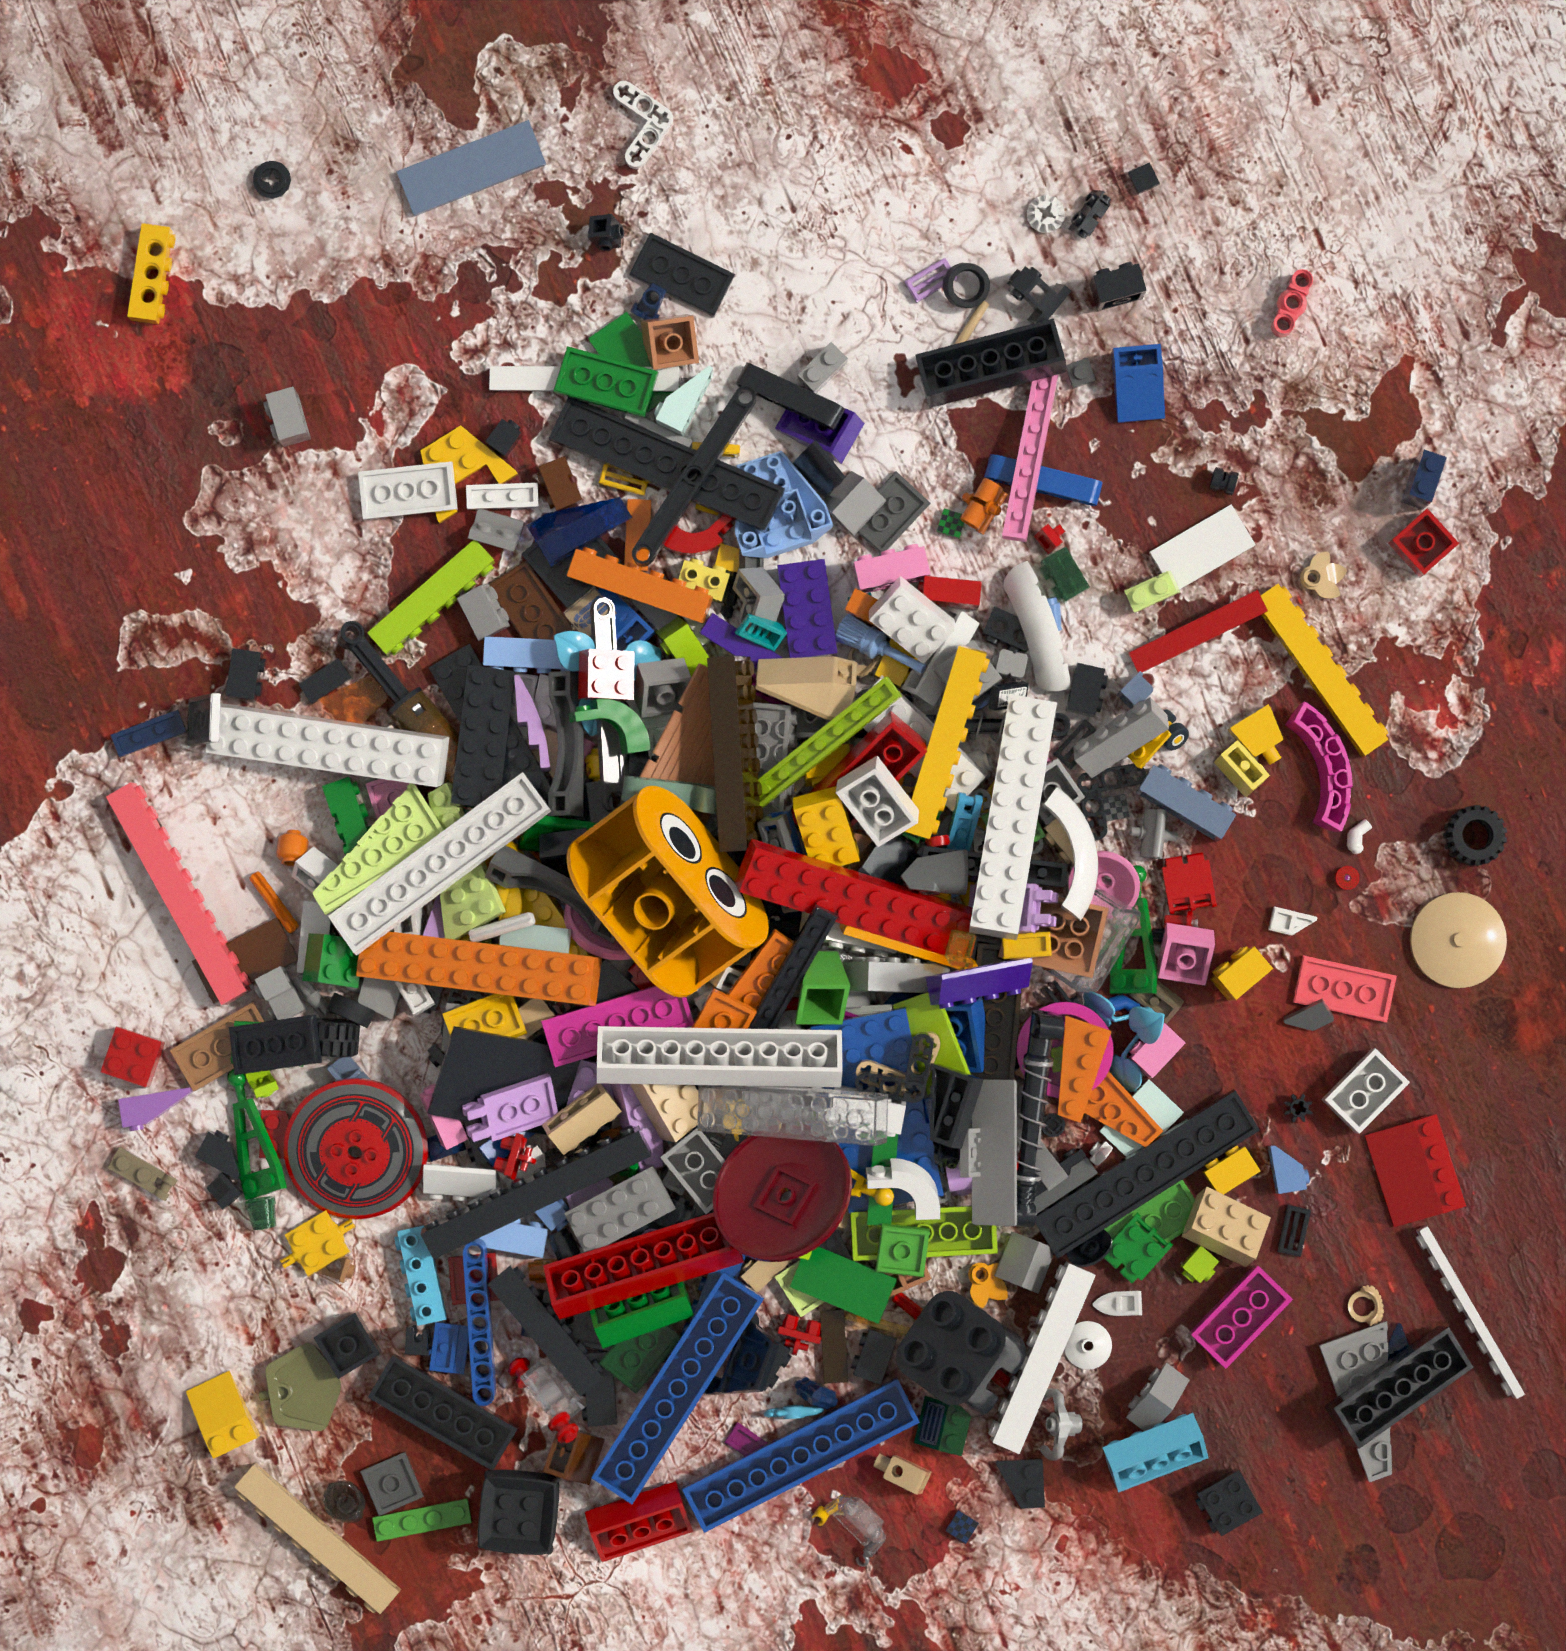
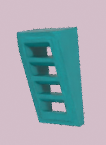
M747 614L736 629L735 634L775 651L787 632L784 625L778 622ZM751 622L752 625H751V626L749 627V629L746 631L745 629L747 628V626H748L749 623ZM758 625L759 627H758V628L756 629V631L753 633L752 631H753L754 628Z

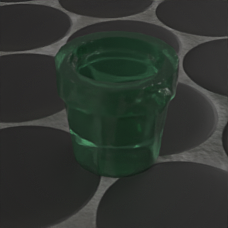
M264 1196L244 1202L253 1230L268 1229L277 1225L275 1196Z

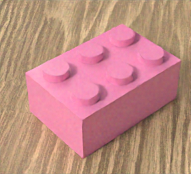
M918 544L905 546L904 550L900 552H895V549L885 550L878 557L872 558L871 554L857 557L858 560L853 564L857 588L865 593L889 589L900 576L910 584L923 581L924 576H930L924 546L919 547Z

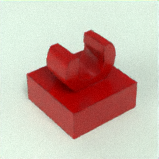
M1047 524L1034 538L1049 555L1063 543L1060 537L1066 531L1060 524L1054 529Z

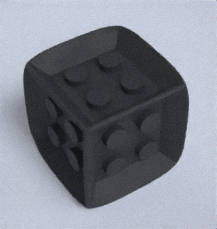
M486 1470L480 1500L477 1547L503 1553L551 1555L554 1550L553 1542L557 1526L560 1477L531 1471Z

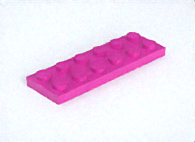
M656 985L596 1003V1006H586L541 1020L555 1067L597 1055L598 1026L687 1028L694 1024L687 998L669 995Z

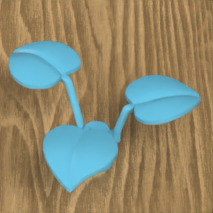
M565 631L554 635L557 657L560 664L566 670L579 671V651L595 649L593 640L588 635L577 631ZM633 641L624 650L635 652L634 680H636L638 663L661 661L662 653L660 648L647 641ZM580 699L578 707L590 705V710H592L591 700ZM596 720L581 721L584 730L589 736L597 734Z
M1085 991L1083 994L1084 1006L1096 1012L1106 1023L1107 1027L1111 1025V1021L1118 1022L1129 1019L1130 1028L1137 1033L1121 1054V1057L1113 1056L1110 1073L1126 1090L1136 1092L1142 1083V1073L1137 1064L1130 1059H1126V1056L1139 1038L1147 1044H1153L1159 1039L1163 1029L1165 1014L1157 1013L1150 1007L1137 1006L1132 1008L1129 1014L1115 1017V1008L1108 999L1095 992Z

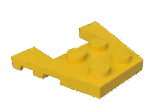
M461 425L420 450L423 464L453 462L455 485L485 466H488L498 484H504L518 475L515 469ZM448 510L435 513L438 522L442 523L458 512L457 510Z

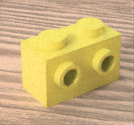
M690 558V561L684 560L678 579L687 582L685 587L694 590L695 586L708 589V595L713 596L712 601L722 604L730 574L726 573L727 569L717 565L709 568L703 566V561Z
M1238 740L1214 761L1215 765L1245 798L1270 776Z

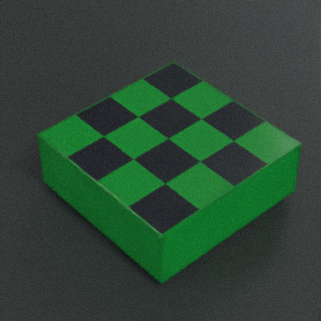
M944 508L937 532L959 539L964 522L960 520L962 514Z

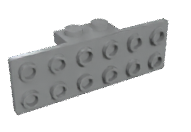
M984 1079L972 1115V1128H968L962 1149H960L958 1163L960 1177H972V1224L1017 1225L1016 1080Z

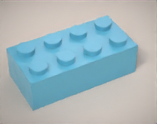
M1193 1413L1180 1415L1168 1423L1156 1424L1152 1429L1144 1432H1135L1126 1439L1112 1441L1103 1447L1107 1465L1118 1492L1208 1459L1204 1437Z

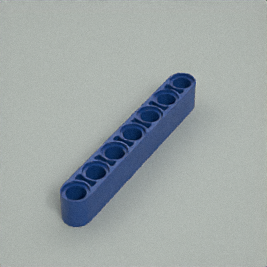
M478 1238L465 1245L463 1249V1265L473 1399L476 1404L487 1406L492 1403L496 1395V1375L490 1289L487 1285L489 1283L486 1243ZM473 1245L478 1246L481 1254L474 1256L470 1254L468 1248ZM478 1269L483 1277L481 1279H474L470 1271ZM480 1293L484 1297V1301L476 1303L473 1301L472 1295ZM475 1317H482L486 1325L479 1327L475 1325L473 1319ZM484 1341L488 1348L486 1350H479L475 1346V1342ZM484 1364L489 1368V1372L481 1374L477 1370V1366ZM486 1388L490 1391L491 1396L487 1398L482 1397L478 1390Z

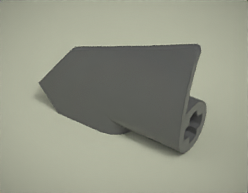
M965 849L917 858L900 877L910 890H919V893L922 895L933 896L940 893L965 895L968 885V851Z

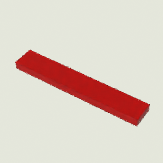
M1256 590L1129 652V655L1137 672L1141 671L1143 673L1268 612V609L1259 591Z

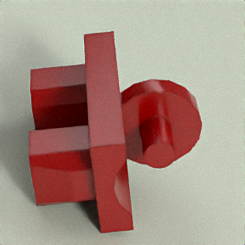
M516 1133L515 1136L511 1135L502 1138L500 1147L511 1152L509 1159L497 1157L494 1169L504 1174L508 1179L516 1180L518 1170L526 1172L528 1164L535 1165L537 1160L531 1157L533 1149L529 1147L525 1149L528 1139L519 1133Z
M786 1314L782 1325H779L778 1334L796 1338L795 1341L786 1339L784 1346L793 1348L792 1355L797 1356L798 1349L808 1351L809 1345L801 1343V1340L820 1344L821 1322L808 1319L804 1332L796 1329L799 1317Z

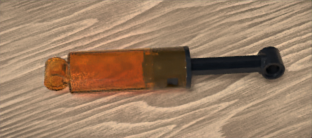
M356 621L344 623L338 632L337 642L343 649L349 650L355 655L395 704L387 712V715L400 730L449 737L444 784L451 783L453 785L459 734L421 687H417L409 693L366 640L364 629L360 623ZM345 632H353L356 635V639H348Z

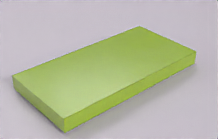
M928 992L893 1004L894 1009L906 1007L912 1039L919 1032L931 1031L939 1036L940 1048L934 1061L935 1064H942L970 1074L945 1008L940 1009L939 1005H931ZM923 1040L926 1046L930 1045V1043H927L926 1040ZM917 1061L919 1072L925 1071V1064ZM932 1071L926 1084L927 1094H930V1086H932Z

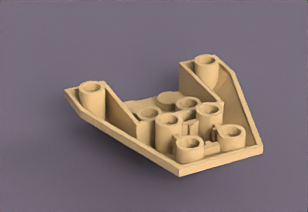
M834 656L758 659L755 689L831 721L853 703L856 690L857 662Z

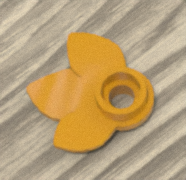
M975 1263L968 1271V1278L972 1283L970 1288L971 1298L981 1308L985 1307L989 1298L994 1300H1006L1008 1298L1007 1287L1003 1279L994 1276L999 1263L991 1265ZM978 1270H981L984 1273L982 1279H978L976 1277V1272Z

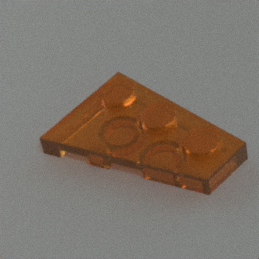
M368 675L318 700L337 720L363 724L389 697L373 677Z

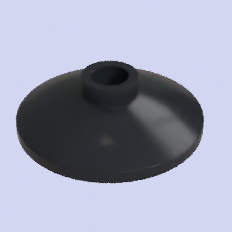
M1102 1230L1069 1251L1067 1257L1077 1267L1094 1265L1109 1253L1112 1247V1238L1106 1230Z

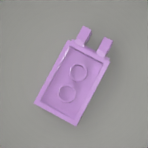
M977 884L970 885L969 907L974 905ZM1026 884L1018 933H1035L1036 930H1039V926L1056 927V917L1050 914H1040L1041 902L1058 903V893H1053L1052 890H1042L1037 884Z
M548 1073L480 1095L481 1098L477 1099L478 1102L462 1105L463 1115L467 1116L468 1120L479 1117L482 1119V1123H475L466 1127L467 1134L473 1142L488 1137L493 1142L542 1125L558 1113L552 1080Z

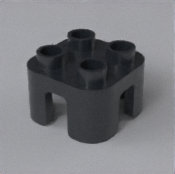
M943 1291L930 1299L904 1336L897 1349L896 1361L903 1374L937 1399L965 1416L980 1417L988 1413L998 1400V1396L986 1388L987 1384L1001 1367L1012 1374H1016L1025 1360L1026 1348L1022 1338L1017 1333L990 1316L982 1308L957 1292Z

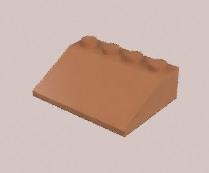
M1058 896V903L1041 902L1040 914L1055 916L1056 927L1039 926V930H1036L1035 933L1050 932L1052 956L1032 958V965L1093 979L1107 924L1109 908L1090 904L1085 915L1079 921L1061 908L1066 898ZM1002 942L998 955L1000 958H1003Z

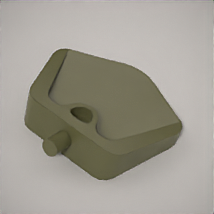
M305 1343L267 1365L265 1374L268 1390L260 1391L259 1399L260 1401L270 1400L272 1416L276 1424L312 1431H322L326 1429L330 1422L340 1394L341 1381L340 1378L336 1377L328 1361L317 1347L312 1343Z

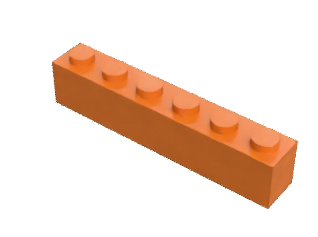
M583 547L582 551L575 550L567 573L568 577L694 621L705 623L713 600V596L708 595V589L695 586L694 590L685 587L687 583L676 578H673L672 582L663 579L664 574L653 570L650 571V574L641 571V566L628 562L627 566L618 563L619 558L607 554L605 559L596 556V550Z

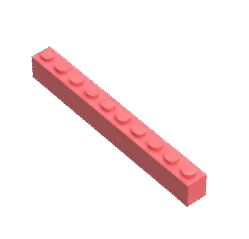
M130 782L109 794L106 798L220 1004L228 1005L251 991L249 987L251 984L250 979L245 972L241 973L237 965L239 960L233 951L230 952L226 946L228 940L225 934L216 928L214 924L216 922L215 916L210 909L206 910L203 904L205 899L198 888L195 889L191 883L193 880L191 873L187 868H183L179 861L182 859L180 853L175 847H171L168 841L170 836L164 826L160 827L156 820L158 818L156 810L146 802L147 794L141 785Z

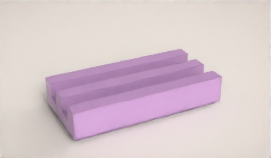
M946 258L904 282L916 303L943 288V281L923 293L917 294L921 289L946 275L947 271L951 268ZM943 265L946 269L913 287L912 284Z

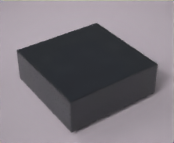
M1150 162L1128 172V176L1138 195L1160 184Z

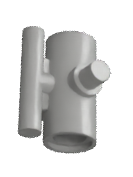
M1145 809L1143 825L1130 827L1129 835L1136 836L1141 840L1140 857L1162 859L1164 843L1177 841L1178 833L1169 831L1166 828V810Z

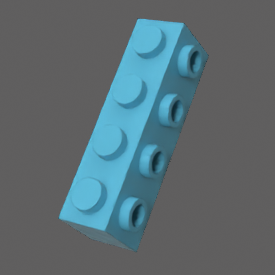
M424 1225L397 1231L398 1236L394 1237L397 1251L401 1250L403 1260H399L401 1272L407 1275L408 1283L404 1284L407 1298H412L413 1307H410L412 1321H417V1326L447 1319L435 1259L433 1260L420 1235Z

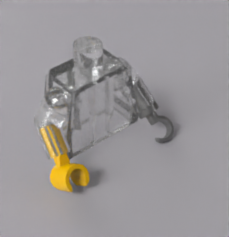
M839 1495L826 1504L825 1507L819 1506L812 1515V1519L814 1517L821 1518L818 1525L822 1526L828 1517L833 1515L864 1546L862 1556L865 1559V1563H862L859 1557L856 1558V1562L859 1566H867L870 1561L869 1557H873L885 1542L886 1535L882 1529L884 1521L861 1498Z

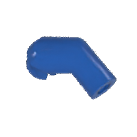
M1117 995L1108 999L1114 1006L1115 1011L1125 1009L1130 1012L1132 1008L1140 1007L1139 1003L1124 995Z

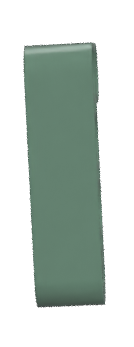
M624 776L622 801H627L647 786H658L676 795L690 809L717 814L716 789L712 785Z

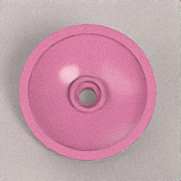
M1097 851L1098 877L1090 904L1109 908L1108 919L1116 918L1127 913L1135 905L1140 892L1139 876L1133 865L1124 857L1109 851ZM1074 866L1069 875V890L1072 884ZM1103 876H1109L1111 880L1107 881Z

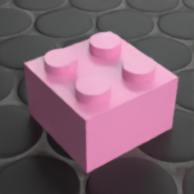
M1166 923L1157 962L1158 978L1205 985L1215 947L1214 930Z
M1164 1023L1159 1039L1153 1044L1141 1041L1136 1042L1129 1051L1131 1055L1128 1059L1134 1061L1148 1078H1153L1181 1049L1185 1042Z

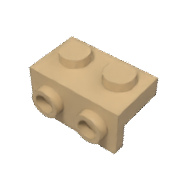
M751 1259L741 1269L744 1272L741 1277L756 1292H759L791 1260L782 1262L757 1260L754 1262Z

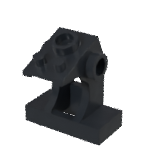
M1025 266L1022 271L1017 269L1007 283L1010 286L1008 291L1017 300L1022 301L1025 299L1033 307L1034 312L1027 319L1031 324L1049 320L1070 294L1071 290L1066 285L1058 283L1051 288L1040 278L1042 274L1037 269ZM1036 285L1045 293L1039 301L1029 294Z

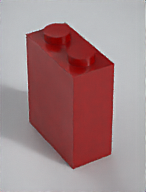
M924 576L923 581H919L917 590L939 607H947L948 605L958 609L978 610L982 581Z

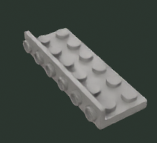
M753 702L754 709L757 712L755 733H757L759 738V746L756 748L757 758L760 760L758 779L797 747L798 736L795 734V726L799 722V711L794 705ZM794 784L763 808V818L769 813L791 810L792 813L793 807L790 806V800L794 795Z

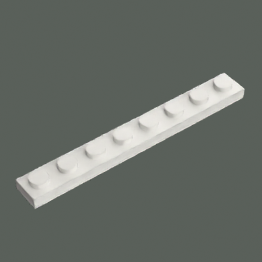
M1428 1226L1420 1227L1416 1230L1419 1235L1416 1237L1417 1242L1423 1250L1427 1249L1431 1256L1428 1258L1431 1266L1435 1271L1438 1269L1443 1276L1440 1279L1443 1287L1447 1292L1451 1290L1455 1299L1452 1300L1454 1306L1459 1313L1463 1311L1467 1318L1464 1321L1465 1325L1471 1333H1476L1479 1339L1476 1343L1483 1354L1487 1353L1491 1359V1362L1488 1364L1495 1375L1499 1374L1502 1378L1503 1383H1501V1387L1507 1396L1511 1395L1515 1399L1525 1395Z

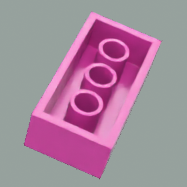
M1254 1265L1189 1334L1226 1369L1293 1299L1258 1265Z

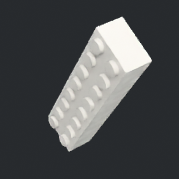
M1065 1262L1064 1266L1059 1265L1054 1277L1058 1279L1054 1288H1049L1045 1298L1048 1304L1045 1310L1041 1309L1037 1316L1036 1323L1039 1324L1036 1332L1031 1331L1026 1344L1029 1348L1017 1376H1012L1007 1387L1010 1393L1007 1399L1003 1398L998 1407V1411L1001 1413L998 1421L993 1420L988 1433L993 1443L1020 1454L1096 1276L1095 1274L1068 1262Z

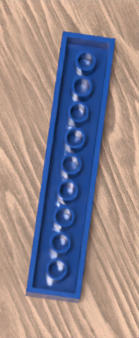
M725 1271L723 1272L593 1474L592 1479L630 1504H633L765 1297Z
M896 1377L683 1486L682 1491L705 1533L920 1422Z

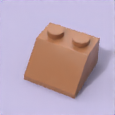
M682 314L641 320L643 344L653 370L699 363L693 315Z

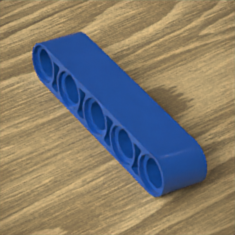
M990 454L984 478L1012 486L1017 460ZM1041 466L1036 492L1081 504L1097 506L1103 482Z

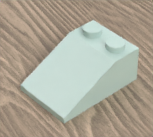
M707 366L669 395L664 403L659 402L654 412L656 423L684 436L713 378V367Z

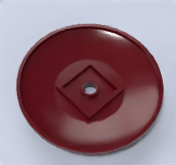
M781 1123L755 1132L743 1140L731 1152L717 1176L713 1192V1211L720 1232L737 1251L759 1261H788L813 1251L832 1235L847 1211L852 1190V1176L848 1160L840 1146L828 1134L807 1124ZM791 1191V1197L787 1201H781L783 1193Z

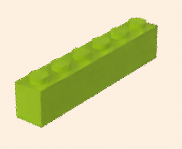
M473 540L367 633L387 656L390 654L395 656L405 647L403 643L409 638L413 640L422 632L420 629L427 622L432 624L440 617L439 612L445 606L447 609L452 607L458 601L457 596L461 592H469L476 585L474 581L481 575L486 577L494 569L492 566L495 564L494 559L478 541Z

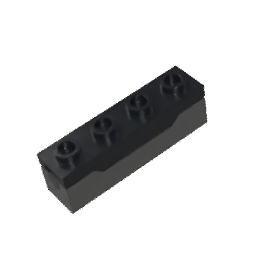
M1072 1148L1062 1155L1064 1160L1059 1162V1165L1068 1177L1057 1186L1048 1191L1040 1180L1036 1190H1033L1036 1192V1195L1032 1196L1035 1197V1202L1032 1203L1036 1206V1214L1097 1174V1171L1082 1149L1076 1151L1075 1148Z

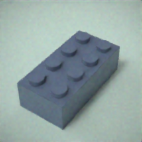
M1159 764V766L1153 765L1149 768L1135 793L1161 809L1166 810L1217 842L1223 838L1236 816L1232 812L1234 808L1222 801L1221 803L1213 801V796L1203 789H1200V791L1191 787L1192 783L1181 776L1177 779L1170 775L1172 771L1162 764Z

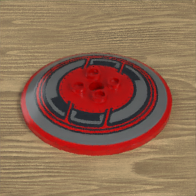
M345 1078L320 1086L306 1096L297 1106L285 1132L284 1160L293 1184L312 1205L322 1211L326 1210L328 1214L337 1217L368 1219L392 1211L405 1202L415 1191L423 1177L424 1164H427L428 1138L420 1115L400 1092L375 1080ZM351 1146H357L361 1149L362 1154L359 1157H352L348 1153V1149Z

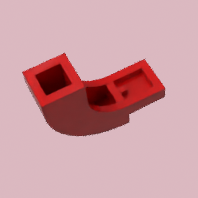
M722 515L708 529L699 533L683 531L676 525L663 547L683 556L707 554L724 543L719 534L725 535L734 526L732 524L734 519Z

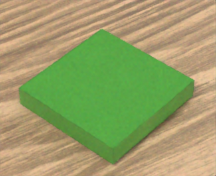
M881 1223L875 1271L924 1277L930 1229Z

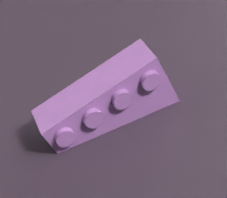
M611 1084L614 1099L622 1111L618 1114L620 1125L622 1128L630 1125L634 1128L639 1125L651 1149V1157L638 1162V1172H642L652 1166L654 1168L663 1166V1161L660 1158L663 1155V1140L659 1137L630 1084Z

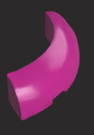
M1304 701L1294 710L1285 726L1294 731L1307 745L1318 768L1321 786L1320 801L1312 823L1329 831L1342 832L1350 811L1351 788L1353 786L1349 759L1338 734H1335L1327 723V719Z

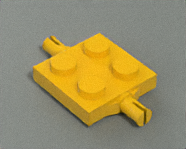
M325 1210L285 1234L292 1253L280 1259L282 1266L286 1268L298 1262L302 1265L307 1276L310 1277L350 1253L345 1243L344 1233L356 1226L351 1218L338 1226Z

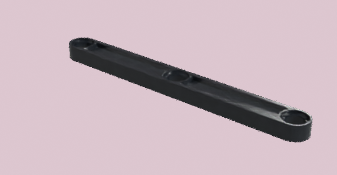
M742 386L736 390L634 546L632 557L638 566L646 567L654 561L755 406L756 393L751 387ZM744 392L752 395V400L746 404L739 401L740 394ZM693 470L701 473V478L697 482H692L688 479V474ZM641 549H646L650 553L649 558L645 561H640L636 557L637 552Z

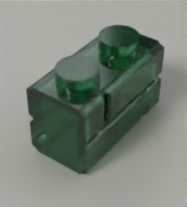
M1067 547L1058 550L1040 562L1042 567L1039 570L1045 580H1051L1054 586L1051 590L1058 601L1062 599L1065 604L1089 590V584Z

